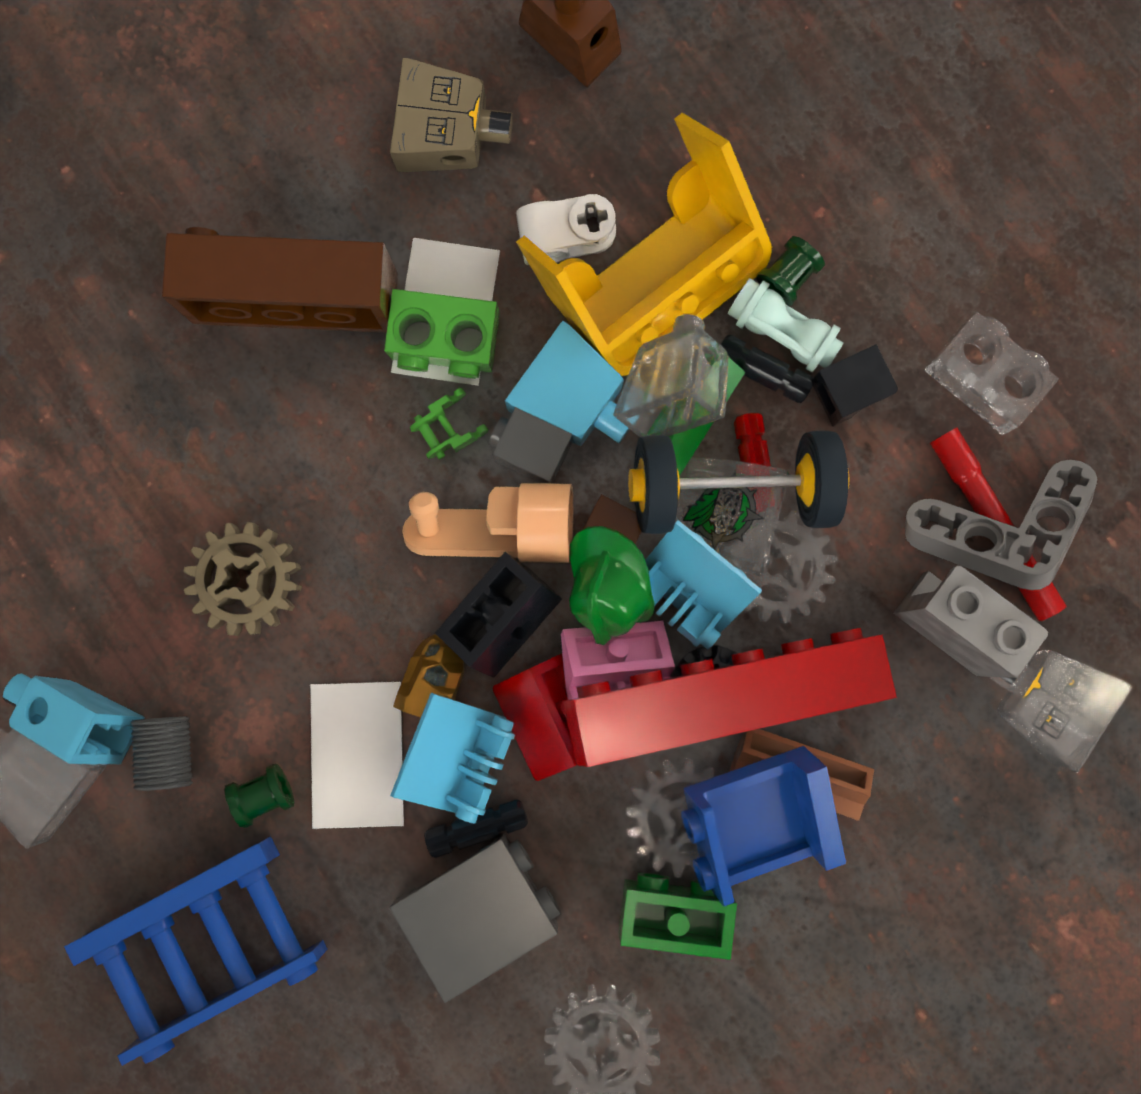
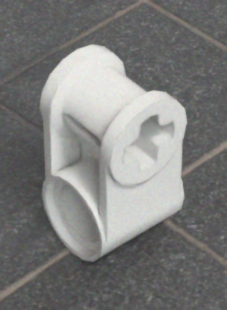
M588 194L559 201L535 202L522 206L516 211L520 238L525 235L556 263L568 258L598 254L606 251L613 244L616 237V215L613 205L605 197L598 194ZM597 217L600 231L589 232L587 219ZM523 255L524 263H525L526 265H529L528 261L526 260L525 256Z

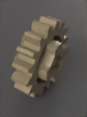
M252 522L246 523L243 534H241L237 525L233 523L225 524V537L223 538L214 532H207L205 535L210 546L206 550L193 547L191 550L193 555L199 559L198 565L184 567V573L195 577V584L185 588L184 593L185 595L199 596L200 599L193 607V613L204 615L210 612L211 616L207 626L211 629H219L227 622V635L239 636L244 624L250 635L261 634V621L263 620L268 625L277 627L280 624V620L276 611L278 609L293 611L295 608L286 599L288 592H298L302 588L301 585L290 581V574L301 570L300 564L286 562L285 558L292 552V546L282 543L275 547L274 544L277 541L278 533L271 529H267L259 538V526ZM254 545L263 551L260 553L255 552L247 558L243 557L234 547ZM216 564L217 569L215 574L214 583L211 584V574L214 565ZM240 569L252 572L246 578L249 585L247 589L235 587L240 581V576L237 573ZM276 573L275 588L272 595H270L268 592L270 579ZM241 600L252 612L235 614L223 607Z

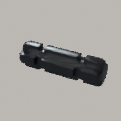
M727 335L723 339L717 352L726 354L745 371L744 376L775 392L778 388L783 390V396L797 403H802L807 398L814 384V378L799 369H796L795 372L789 370V364L754 346L752 350L744 347L747 342L733 335Z
M513 800L501 804L499 810L494 811L493 808L486 809L484 816L478 815L475 824L456 819L451 822V826L447 827L444 823L430 828L424 833L425 843L431 857L437 858L452 853L454 847L458 846L461 850L500 837L501 831L506 830L509 834L523 829L527 826L528 819L522 802L520 800Z

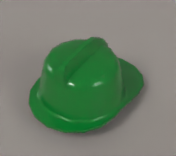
M591 526L577 532L570 543V562L574 577L569 598L570 611L578 622L592 631L597 644L605 645L612 637L628 633L636 623L648 621L654 614L655 607L649 570L642 552L633 541L619 531L604 526Z

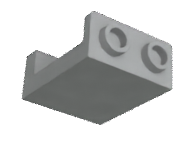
M962 566L953 567L943 581L929 571L924 572L893 613L974 675L980 677L1017 678L1048 636V631Z

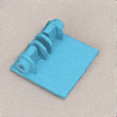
M679 520L676 521L673 530L662 538L645 559L649 570L654 606L662 597L666 599L656 614L660 617L670 604L674 605L678 611L668 622L671 627L683 614L687 617L677 628V631L691 641L695 647L701 644L709 650L721 636V632L762 592V589L747 578L742 570L729 563L711 548L700 535L692 532Z
M430 693L390 796L454 812L457 818L475 824L478 815H485V807L492 791L484 786V782L492 785L497 784L498 779L489 775L488 772L490 767L502 770L504 764L495 760L494 757L504 760L510 742L515 737V734L511 732L514 722L506 719L504 716Z

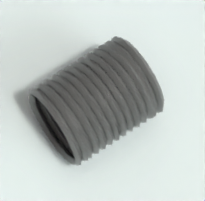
M188 716L132 720L130 723L132 727L130 729L133 731L131 733L133 736L131 738L133 741L131 745L133 746L132 751L134 753L131 756L134 757L132 767L135 769L132 772L135 773L133 776L135 786L133 788L136 791L180 788L190 786L193 783L191 781L193 778L192 768L190 767L192 765L190 762L192 759L190 755L192 753L189 751L191 749L189 746L191 743L189 739L191 737L188 735L191 732L188 730L191 726H189L190 723L188 721L190 718Z

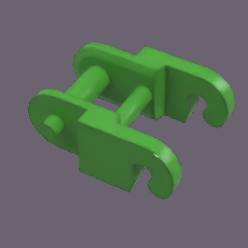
M463 388L455 390L452 396L445 395L430 404L428 408L431 413L423 418L421 415L414 417L416 422L410 426L411 432H421L431 449L426 454L428 459L436 456L439 460L446 456L444 452L451 447L457 453L489 431L487 426L482 424L476 428L477 431L473 433L468 432L460 436L445 416V409L464 398L466 392ZM438 419L450 437L442 443L438 441L429 426Z

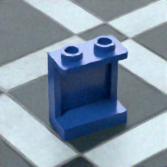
M804 746L683 788L688 810L682 811L681 816L690 841L697 845L699 858L693 859L697 880L703 891L711 890L723 907L734 903L732 885L813 856L826 871L846 864L827 766Z

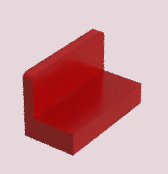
M562 653L493 686V692L506 719L514 722L511 731L515 734L518 746L536 781L577 766L563 703L568 698Z

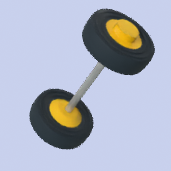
M811 431L803 434L796 454L795 475L679 478L675 451L670 437L647 435L638 439L635 450L634 469L629 470L628 478L630 501L635 502L636 515L641 532L647 534H664L673 530L680 489L795 486L800 517L805 526L810 528L838 526L845 514L849 489V470L844 445L840 436L832 431Z

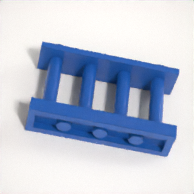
M271 836L64 946L73 966L90 957H93L97 966L103 964L139 1039L135 1040L117 1056L122 1066L139 1056L142 1057L144 1064L149 1063L174 1048L175 1045L172 1039L283 979H286L288 985L291 986L318 970L315 962L328 950L324 941L322 940L302 950L266 878V875L270 873L266 864L280 855ZM235 880L240 889L247 888L283 960L281 963L256 976L218 902L222 899L218 889ZM186 906H189L192 914L199 913L235 986L208 1002L171 929V926L175 924L171 914ZM141 931L145 940L151 938L187 1012L159 1027L123 954L127 950L123 940Z

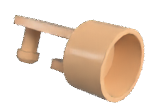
M521 483L520 487H494L488 497L487 510L439 509L437 497L429 492L417 493L409 501L411 516L405 521L402 531L406 546L416 554L423 556L501 557L504 552H507L512 557L518 558L519 562L570 563V543L573 540L572 484Z

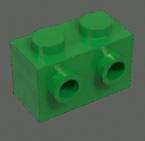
M638 873L637 881L625 879L618 932L620 946L731 960L737 910L735 900L734 903L723 907L711 890L703 891L697 879L691 880L690 887L669 885V877L654 873Z

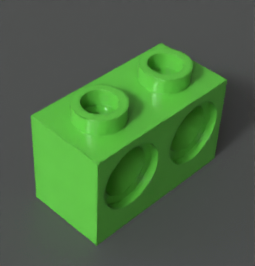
M392 289L384 351L392 360H397V367L403 370L428 372L429 365L449 367L448 374L472 379L479 378L480 371L492 373L500 317L498 304L494 301ZM416 322L428 324L430 326V334L423 343L411 345L405 342V332L411 324ZM472 328L481 332L482 340L474 350L461 351L455 347V339L462 330Z

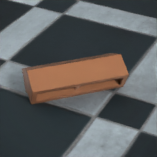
M761 729L744 732L738 743L729 772L804 746L827 766L836 813L859 821L864 804L871 795L874 769Z

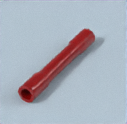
M958 427L932 441L930 445L952 481L962 490L974 512L1015 527L984 477L980 463ZM1031 555L1029 561L1024 563V565L1034 568L1037 561ZM1053 582L1038 590L1018 587L1038 622L1058 614L1067 607Z

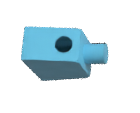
M563 320L505 400L509 412L513 413L516 407L572 434L573 443L580 446L586 441L595 427L617 443H620L637 419L614 403V400L623 388L624 379Z
M21 673L14 676L8 682L3 692V700L15 707L9 719L10 727L69 764H121L133 742L131 740L133 737L131 733L133 731L130 729L132 727L130 723L132 720L145 718L74 681L41 676L30 678Z

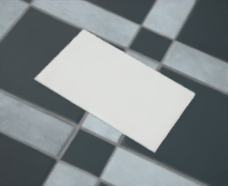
M413 238L405 290L492 301L500 250ZM424 322L411 324L405 332V342L411 345L423 343L430 334V326ZM472 328L462 330L455 339V347L461 351L474 350L482 340L481 332ZM397 360L392 362L391 373L479 386L480 373L479 378L476 379L462 378L448 374L449 367L429 365L428 372H414L398 368Z
M401 682L310 684L312 829L404 826L403 800L390 796L403 764L402 711L393 707Z

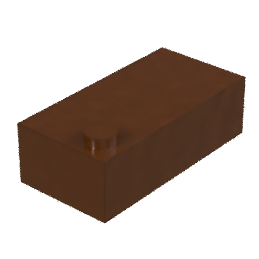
M202 227L187 228L185 234L167 233L162 297L192 324L387 333L392 289H397L398 272L384 242L219 235L218 232L212 229Z

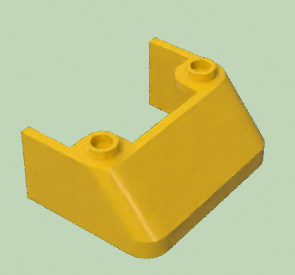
M684 113L678 115L674 120L692 160L675 173L667 189V200L674 216L599 275H596L594 269L588 263L579 258H569L557 264L525 235L516 241L550 300L576 332L621 376L637 372L740 291L749 278L754 280L757 274L767 267L772 254L770 239L730 141Z

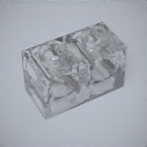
M976 312L961 325L924 369V371L1002 435L1019 427L1059 380L1058 377L1049 371L1050 366L1041 355L1032 350L1022 349L1009 338V332L1001 322L989 316L984 317L979 312ZM964 344H973L979 348L983 357L981 365L974 364L966 358ZM1006 376L1015 378L1021 384V398H1015L1007 392L1005 388Z

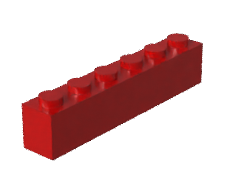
M861 628L831 633L830 639L832 644L814 647L812 638L781 644L783 654L765 658L763 648L732 654L733 665L714 669L712 659L680 665L682 676L664 680L661 670L629 676L631 687L611 691L609 681L576 687L578 698L563 701L576 765L583 767L596 766L897 698L883 634L863 637Z

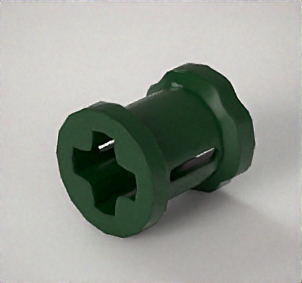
M792 236L784 245L786 250L769 269L764 268L757 274L758 283L761 284L763 280L769 283L768 289L779 293L788 306L793 305L797 300L796 292L812 273L817 274L825 266V261L821 254L807 241L796 236Z
M276 763L266 767V773L240 785L232 782L225 785L224 788L229 810L239 827L246 828L253 825L254 818L281 807L283 810H287L294 806V796L288 779Z

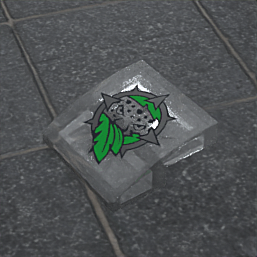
M691 458L685 478L789 475V472L786 469L747 462L713 458ZM787 486L682 489L677 505L675 523L679 520L692 532L700 535L711 548L733 566L745 573L762 577Z

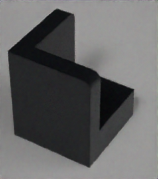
M877 344L819 370L814 376L813 388L833 427L851 419L860 410L882 401L898 391V387Z

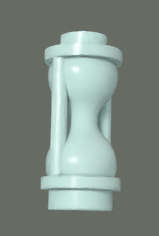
M749 278L727 313L738 320L736 326L741 329L745 326L753 333L767 335L790 349L792 355L799 362L807 365L805 369L813 372L818 364L823 368L828 367L843 345V342L836 338L841 328L835 324L831 328L820 319L807 318L786 305L779 293L768 289L769 283L763 280L759 284Z

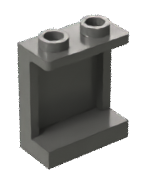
M505 833L495 838L494 842L421 887L417 889L414 887L396 898L389 907L444 1003H447L558 933V923L555 918L561 915V910L546 886L539 890L537 889L527 872L534 868L528 853L518 839L510 843Z

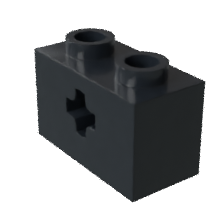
M504 552L438 628L435 634L470 668L494 678L561 602L562 598L526 565L507 552Z

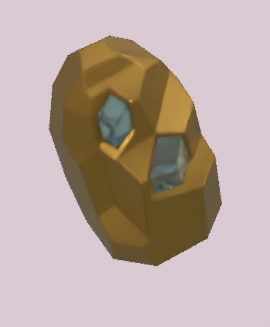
M436 634L424 639L415 650L393 705L394 708L420 718L430 693L455 700L465 672L464 661Z

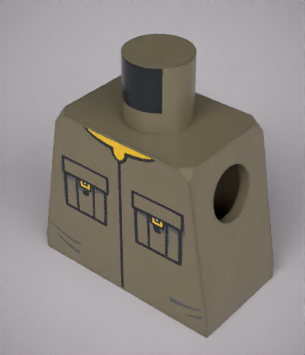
M403 58L390 149L391 157L398 172L473 169L478 167L481 141L510 144L513 113L486 109V94L482 80L417 60Z

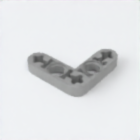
M1064 460L1054 464L1047 473L1019 528L940 500L923 499L913 503L907 511L905 536L911 546L923 552L1019 588L1028 590L1042 589L1054 580L1092 503L1097 476L1089 465L1081 461ZM1068 482L1077 484L1073 488L1068 501L1060 498L1062 488L1067 486ZM1044 516L1057 517L1066 524V528L1055 532L1047 531L1040 527L1037 520ZM929 521L938 523V525L934 524L931 526L930 530L921 527L926 526ZM953 529H958L956 540L949 539V536L952 537ZM972 536H984L990 539L995 546L989 551L979 552L969 548L965 541ZM1035 546L1043 549L1041 560L1035 564L1034 568L1024 565V563L1029 561Z

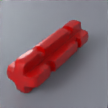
M746 413L737 416L734 421L736 439H741L738 452L742 477L772 476L767 440H762V435L765 433L763 416L761 413ZM749 487L750 491L758 489L753 495L757 514L771 513L776 510L775 489H770V487Z

